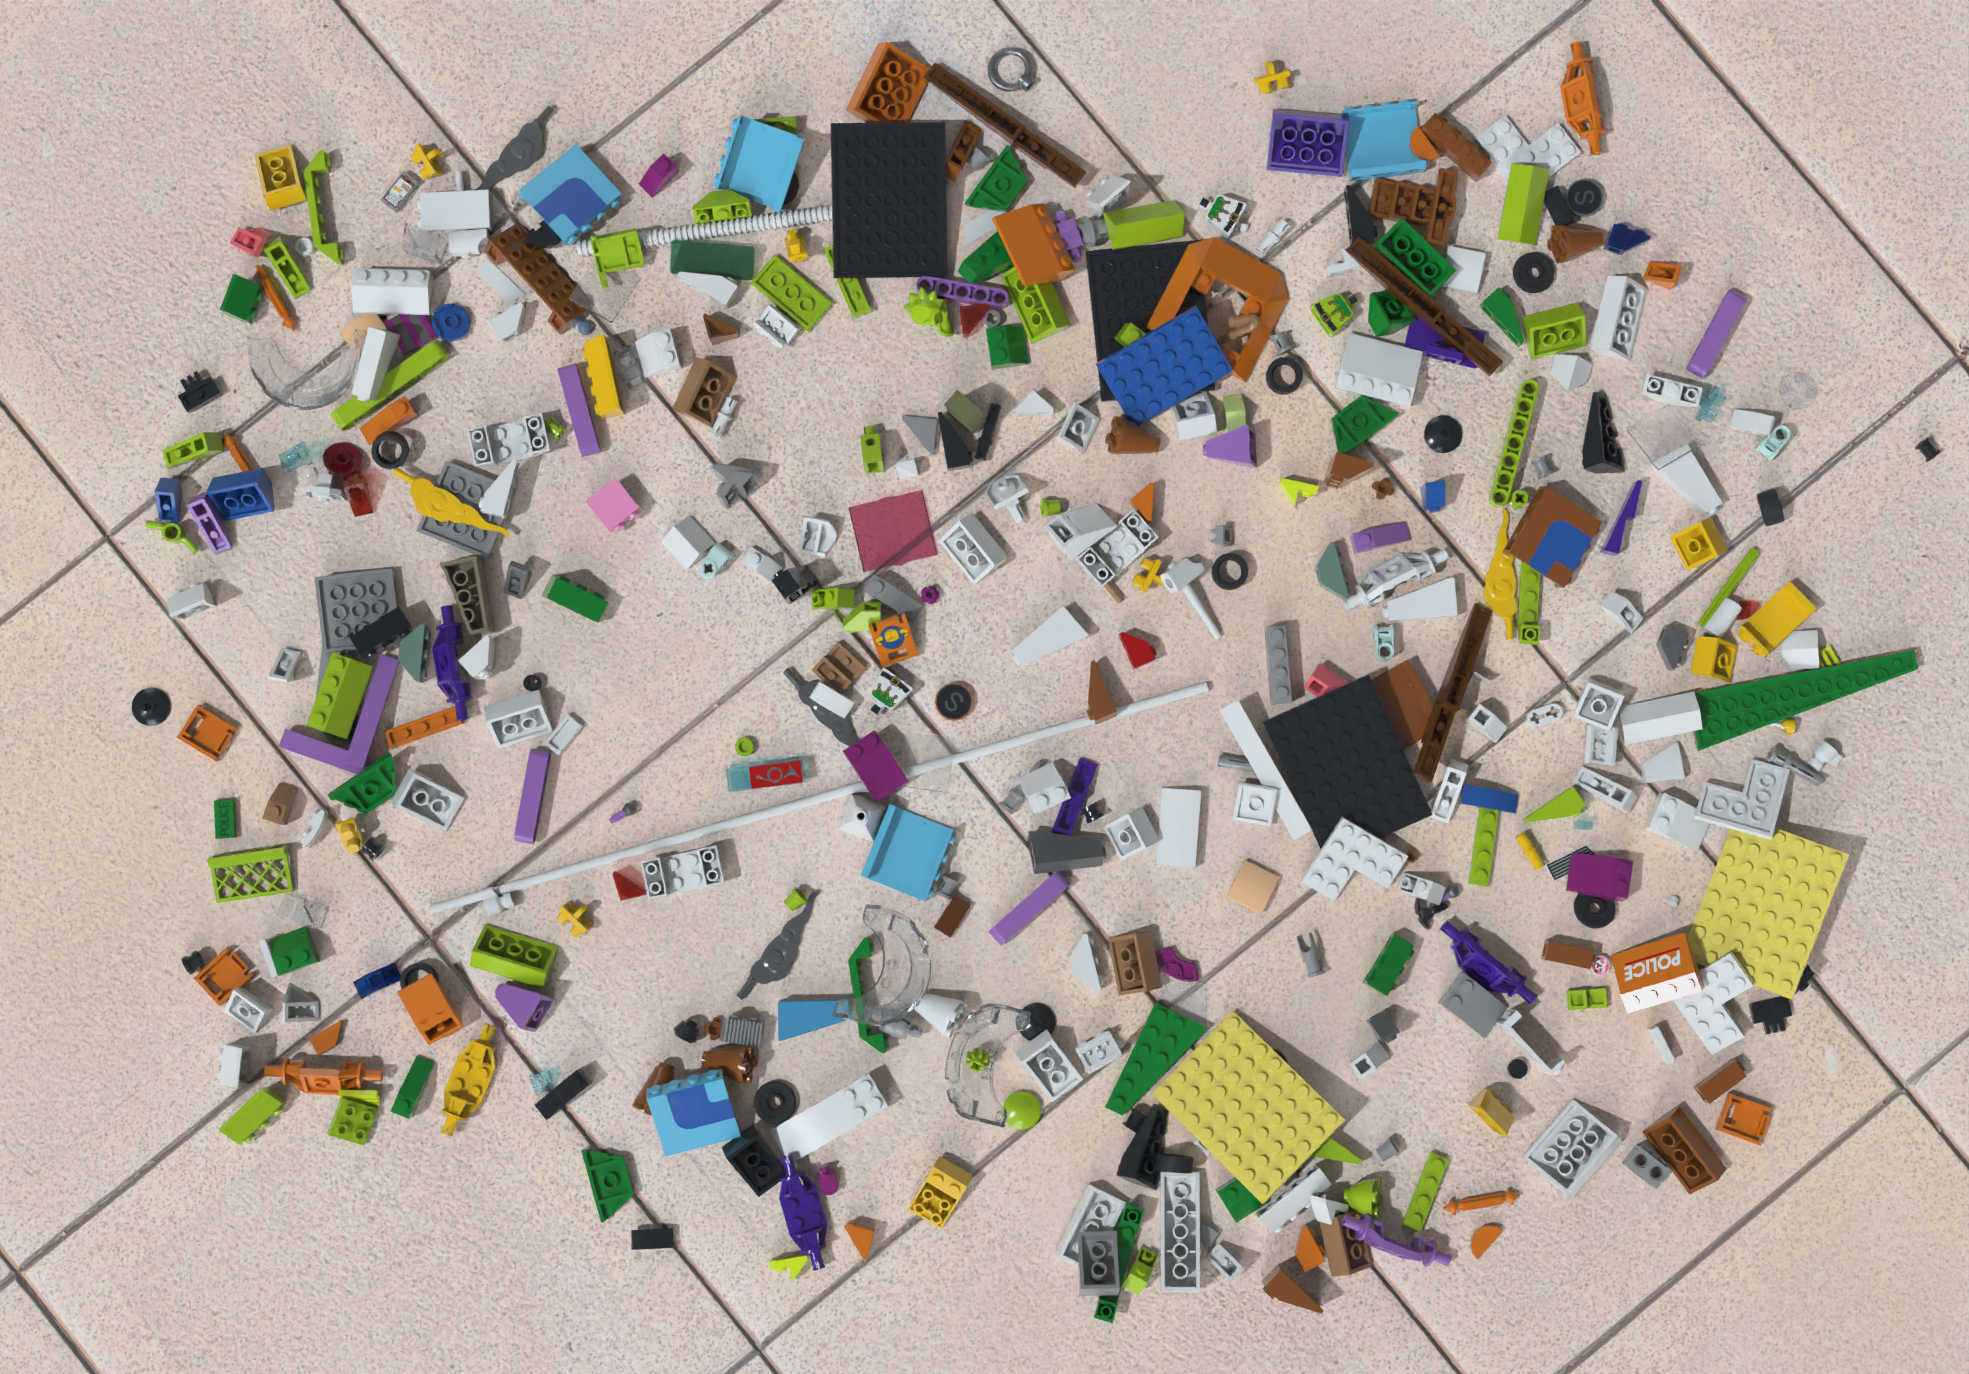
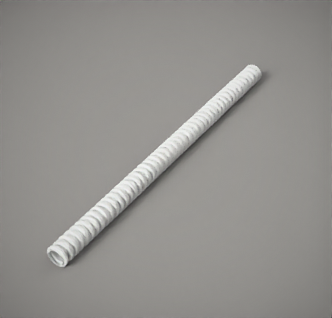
M832 204L828 207L827 205H824V207L818 206L819 208L814 206L813 209L807 207V210L801 208L800 211L795 209L793 212L792 210H789V212L783 211V213L777 212V214L772 212V215L766 213L765 216L760 214L758 217L754 215V217H742V219L736 218V220L730 219V221L726 219L723 222L719 220V222L713 221V223L707 222V224L701 223V225L695 223V226L689 224L688 227L686 225L683 227L678 226L677 228L672 227V229L667 227L666 230L660 228V231L654 229L653 232L651 230H648V232L642 231V233L638 232V237L642 249L643 246L648 248V246L665 245V243L670 245L671 242L677 244L678 241L683 243V241L689 242V240L695 241V239L700 240L701 238L705 240L706 237L712 239L713 236L718 238L720 235L724 237V235L730 236V234L736 235V233L740 235L742 232L747 234L748 231L753 233L755 230L759 232V230L765 231V229L771 230V228L775 230L777 227L782 229L783 226L788 228L790 225L794 227V225L800 226V224L806 225V223L810 225L812 222L817 224L818 221H821V223L825 220L829 222V220H832ZM584 239L583 242L581 240L577 241V250L580 257H583V255L589 256V254L594 256L590 239L589 241Z

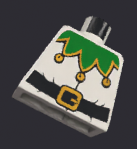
M1218 194L1214 202L1203 197L1198 207L1207 212L1204 221L1228 240L1247 204Z
M883 667L869 694L875 699L869 710L878 716L884 707L892 712L913 691V688Z

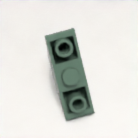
M1330 542L1318 561L1315 571L1319 586L1344 600L1349 597L1348 594L1351 593L1349 583H1345L1343 575H1346V571L1338 558L1341 556L1339 546H1335L1334 542Z
M420 624L402 639L399 647L398 661L412 678L419 683H423V679L427 677L425 660H428L429 648L426 647L427 641L431 637V630L425 624Z

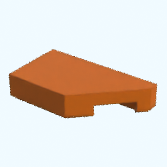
M341 1020L309 1038L318 1056L337 1045L339 1032L343 1024Z

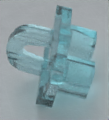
M1714 386L1713 389L1709 390L1706 397L1701 395L1699 401L1701 407L1694 419L1698 421L1703 419L1711 423L1715 420L1718 412L1710 409L1711 404L1713 403L1721 407L1726 399V396L1718 392L1720 388Z

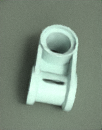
M1784 425L1772 429L1771 435H1767L1762 439L1754 450L1761 452L1767 457V461L1770 462L1789 440L1791 435L1790 429ZM1777 430L1782 431L1784 435L1782 440L1776 437Z
M717 542L700 565L701 575L709 580L715 578L731 559L733 553ZM712 566L713 572H707L706 574L705 567L709 568Z
M1373 625L1374 654L1380 662H1386L1394 655L1393 625H1389V627ZM1380 648H1386L1389 651V656L1383 657L1380 654Z

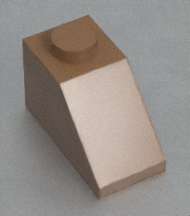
M279 783L268 800L262 819L286 825L298 788Z

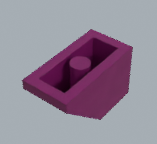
M663 153L649 167L639 185L653 198L679 173V170Z

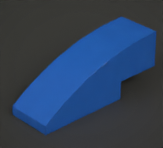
M1462 785L1459 804L1516 814L1518 794Z

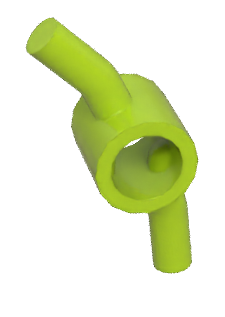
M146 521V528L161 530L162 536L166 541L173 544L184 543L193 554L199 551L195 543L186 536L183 527L174 523L165 525L161 522ZM177 528L178 534L173 539L170 537V532Z

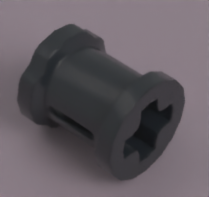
M1926 437L1914 447L1925 456L1926 462L1941 452L1931 444L1929 437Z
M1132 1108L1126 1122L1123 1121L1122 1124L1136 1133L1138 1131L1137 1128L1146 1116Z

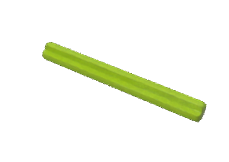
M1755 548L1749 549L1699 619L1698 624L1701 627H1705L1724 599L1729 598L1759 556L1760 552Z

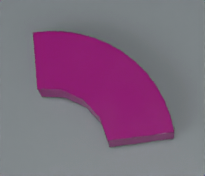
M1172 947L1155 950L1157 963L1168 975L1181 981H1199L1195 962L1181 960L1175 955Z

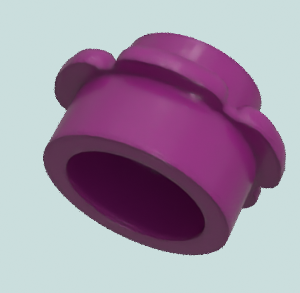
M934 586L924 587L921 591V599L924 603L934 604L939 599V591Z

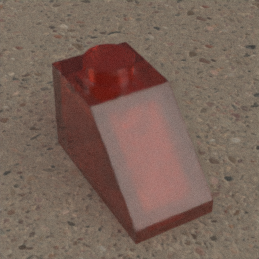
M363 470L344 475L343 488L354 517L373 513L369 487Z

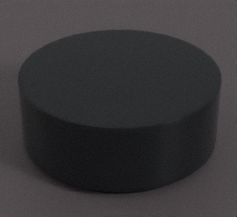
M1513 1059L1508 1063L1507 1072L1511 1077L1520 1079L1527 1074L1528 1068L1524 1061Z

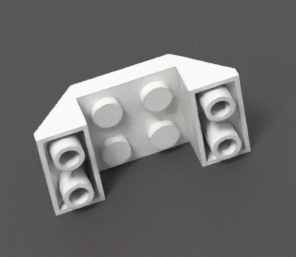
M543 414L523 417L524 420L489 428L485 425L467 429L475 467L499 466L511 463L512 460L521 461L535 458L550 451Z
M1134 509L1119 521L1115 529L1102 537L1092 547L1090 546L1076 559L1101 588L1121 573L1159 538Z
M717 845L641 861L648 899L724 883Z

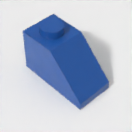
M160 478L154 491L159 522L179 523L182 499L180 479Z
M1445 480L1425 483L1420 488L1423 510H1429V513L1441 511L1440 508L1445 506Z

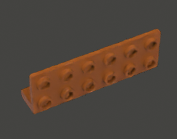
M516 223L490 239L484 253L496 266L502 263L503 259L512 266L552 310L548 322L561 335L566 331L570 322L589 310L592 304L540 247L523 244V241L526 239V232Z

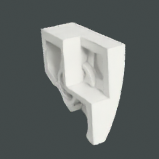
M1678 743L1671 744V746L1641 764L1643 783L1685 779Z

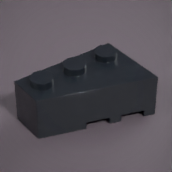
M806 564L789 568L785 571L781 569L773 575L774 579L771 580L788 605L820 583Z
M397 607L379 617L378 620L370 625L363 626V629L354 634L352 632L348 636L361 657L369 659L376 655V650L382 646L385 649L392 645L395 638L399 636L403 638L410 634L412 626L400 607Z

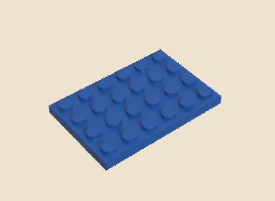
M1196 305L1096 363L1097 368L1126 417L1137 425L1146 422L1233 371Z

